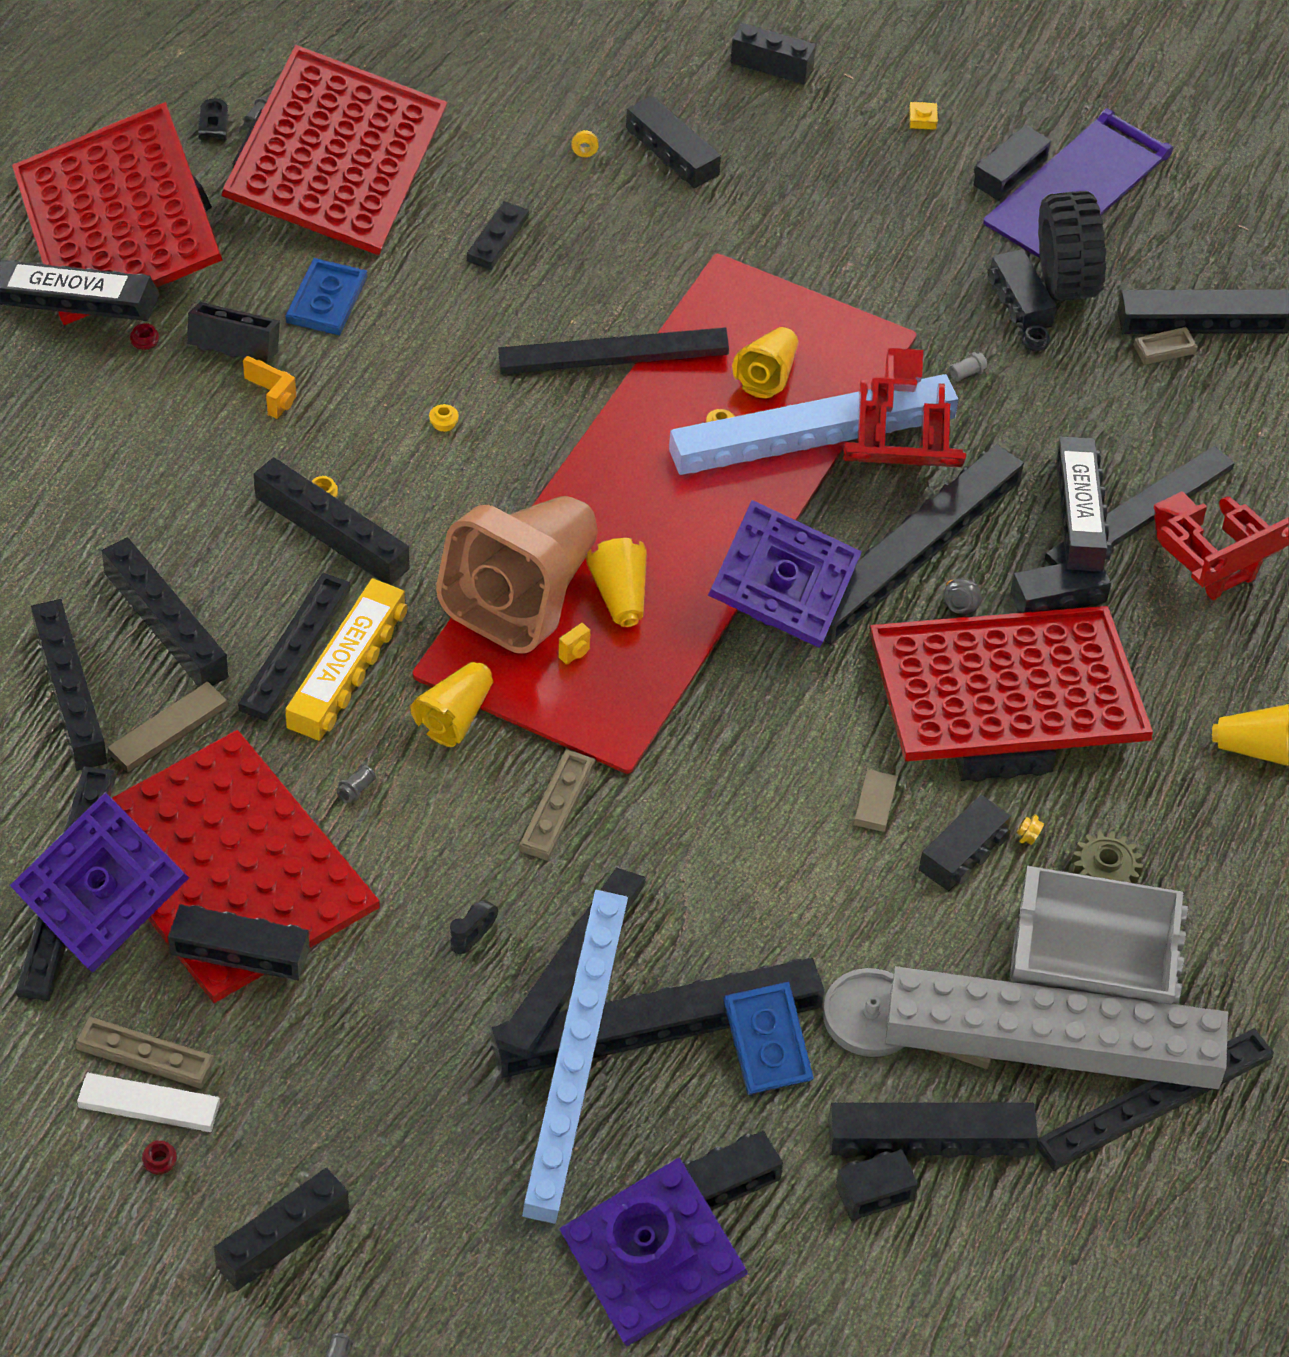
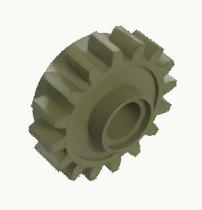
M1098 831L1095 839L1088 834L1085 836L1084 843H1077L1071 861L1074 864L1072 873L1138 884L1143 870V864H1141L1143 856L1141 853H1135L1137 847L1135 843L1126 844V836L1116 839L1115 833L1111 831L1109 837H1104L1103 833Z

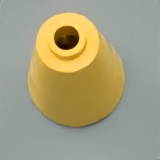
M779 327L745 346L736 354L732 364L733 376L735 380L739 379L744 385L742 389L745 392L758 398H770L783 390L798 347L796 334L788 328Z
M632 538L604 541L598 544L597 551L592 553L590 549L586 555L587 565L613 621L621 624L623 627L636 625L644 615L647 551L643 542L639 541V545L633 544Z
M470 662L418 696L410 705L411 715L416 724L420 726L423 723L429 729L426 735L441 745L454 747L457 743L462 742L493 684L490 669L482 663Z
M1289 704L1220 717L1218 724H1213L1212 742H1218L1219 749L1289 766Z

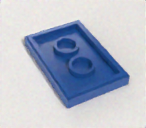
M313 258L285 316L286 323L340 336L367 279V270Z
M789 982L723 997L747 1096L814 1080Z

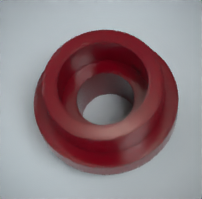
M141 323L133 328L130 334V341L135 348L148 350L158 344L159 333L153 325Z
M163 1140L151 1142L142 1154L144 1168L153 1174H165L171 1171L177 1162L176 1150L172 1145ZM157 1157L165 1158L163 1161H154Z

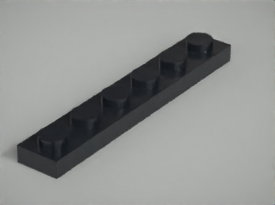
M326 573L321 574L239 701L238 708L240 712L266 722L268 721L348 595L350 582Z

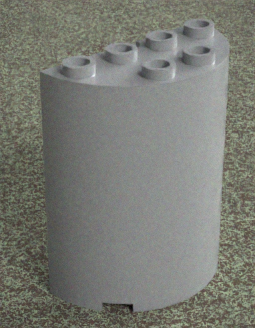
M1027 866L1012 952L1011 982L1167 1004L1179 1003L1181 983H1178V977H1181L1184 958L1180 957V951H1183L1186 936L1185 931H1180V926L1185 925L1188 906L1182 905L1183 892Z

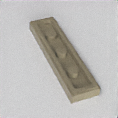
M207 681L108 746V754L128 773L227 708V699Z
M565 750L519 844L520 852L547 861L550 860L595 766L594 758Z
M90 1016L75 1043L76 1050L202 1089L215 1063L213 1055Z

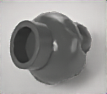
M968 579L949 580L944 590L945 603L957 614L968 615L976 611L982 602V595L978 585Z

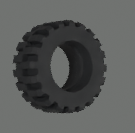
M1088 191L1048 194L1041 201L1040 215L1038 216L1040 263L1046 290L1051 298L1056 301L1095 298L1103 290V283L1106 277L1105 233L1097 199L1094 194Z

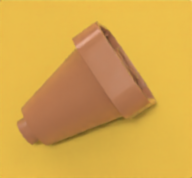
M568 496L557 497L512 514H507L490 505L476 506L452 524L447 531L436 585L437 597L442 608L455 621L502 647L516 653L530 652L556 630L566 588L584 561L587 552L592 548L597 539L598 530L593 510L586 503Z

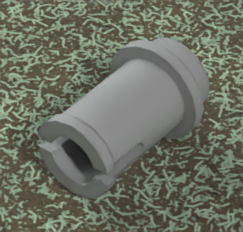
M973 352L969 358L951 364L949 366L950 375L955 382H959L975 373L982 374L988 366L987 360L982 353Z

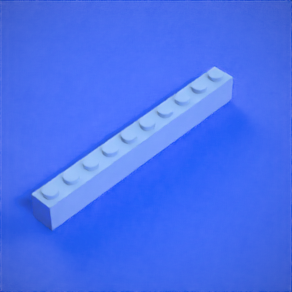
M947 374L921 379V382H917L915 392L894 391L893 409L891 412H886V433L921 426L924 403L937 404L938 383L945 384V403H950V419H955L958 397ZM871 389L868 390L867 401H871ZM859 392L670 430L669 451L679 475L858 439Z
M595 890L522 1217L556 1224L628 900L627 896Z

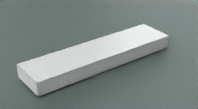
M87 1073L77 1104L78 1108L211 1132L220 1105V1099L211 1095Z

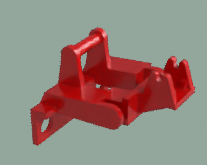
M888 348L885 378L873 377L871 382V401L866 400L868 394L867 379L860 380L857 443H844V461L962 468L966 460V453H963V449L949 448L950 403H945V384L938 383L937 404L924 403L919 448L885 446L886 412H891L893 409L894 391L915 392L917 382H921L923 372V350Z
M1182 491L1154 504L1155 526L1159 543L1192 572L1191 578L1202 588L1205 587L1207 595L1212 600L1219 598L1222 592L1243 582L1249 583L1255 580L1264 559L1281 552L1285 547L1289 546V517L1269 526L1246 504L1240 506L1231 497L1226 496L1219 501L1220 510L1225 516L1222 530L1233 538L1236 543L1218 551L1203 537L1204 529L1200 527L1203 525L1207 509L1204 503L1196 506Z

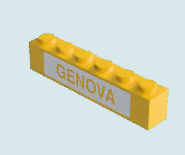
M373 578L370 580L286 707V727L318 741H321L326 731L330 732L333 729L337 714L341 708L345 709L348 706L352 691L356 686L359 687L362 684L369 665H374L377 661L383 643L390 641L396 623L403 621L408 605L405 604L404 590Z

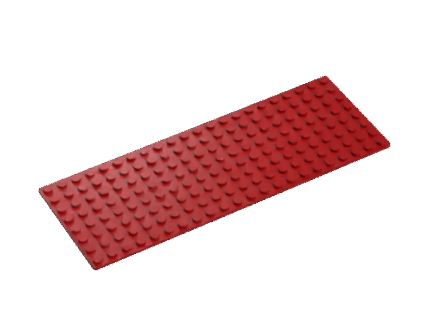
M715 254L658 333L726 327L729 354L635 363L532 505L535 506L557 497L568 496L590 506L595 514L598 530L597 539L591 548L592 553L598 550V544L612 539L632 538L633 544L639 545V541L644 543L647 558L643 617L636 625L630 627H623L621 624L613 621L585 557L566 588L556 630L533 650L527 653L512 652L451 618L412 672L413 679L429 687H434L470 662L482 663L490 669L493 684L480 707L481 710L580 754L594 758L596 761L623 773H632L738 612V609L708 596L751 500L797 521L844 450V443L850 441L679 475L669 451L670 430L706 423L707 415L716 409L728 410L736 417L859 392L861 379H867L868 390H870L873 377L885 378L888 348L910 349L916 340V332L724 255ZM779 327L788 328L796 334L798 347L783 390L770 398H758L745 392L742 389L744 385L739 379L735 380L733 376L732 364L736 354L745 346ZM583 623L590 629V649L583 657L576 658L566 665L558 658L559 638Z

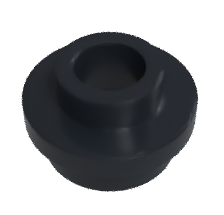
M1032 325L1024 331L1021 341L1024 347L1031 351H1043L1050 344V336L1046 328L1040 325Z

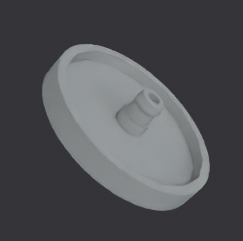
M874 968L857 969L842 975L830 986L824 1001L823 1020L828 1033L841 1047L854 1054L866 1057L887 1056L905 1047L885 1044L893 973Z

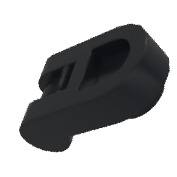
M209 98L200 107L199 140H207L208 137H218V140H227V103L220 98Z
M482 900L479 903H474L463 919L453 920L450 924L452 951L457 954L468 952L493 926L498 915V907L487 900Z

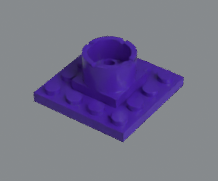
M751 500L708 596L750 615L757 621L774 626L820 648L862 551Z
M105 792L10 886L86 968L93 973L189 877Z
M680 1157L559 1228L626 1347L749 1274Z

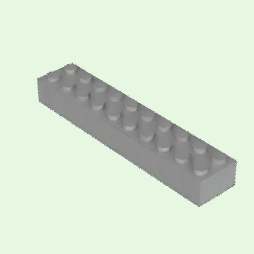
M895 966L891 985L885 1044L1219 1090L1226 1071L1228 1012Z

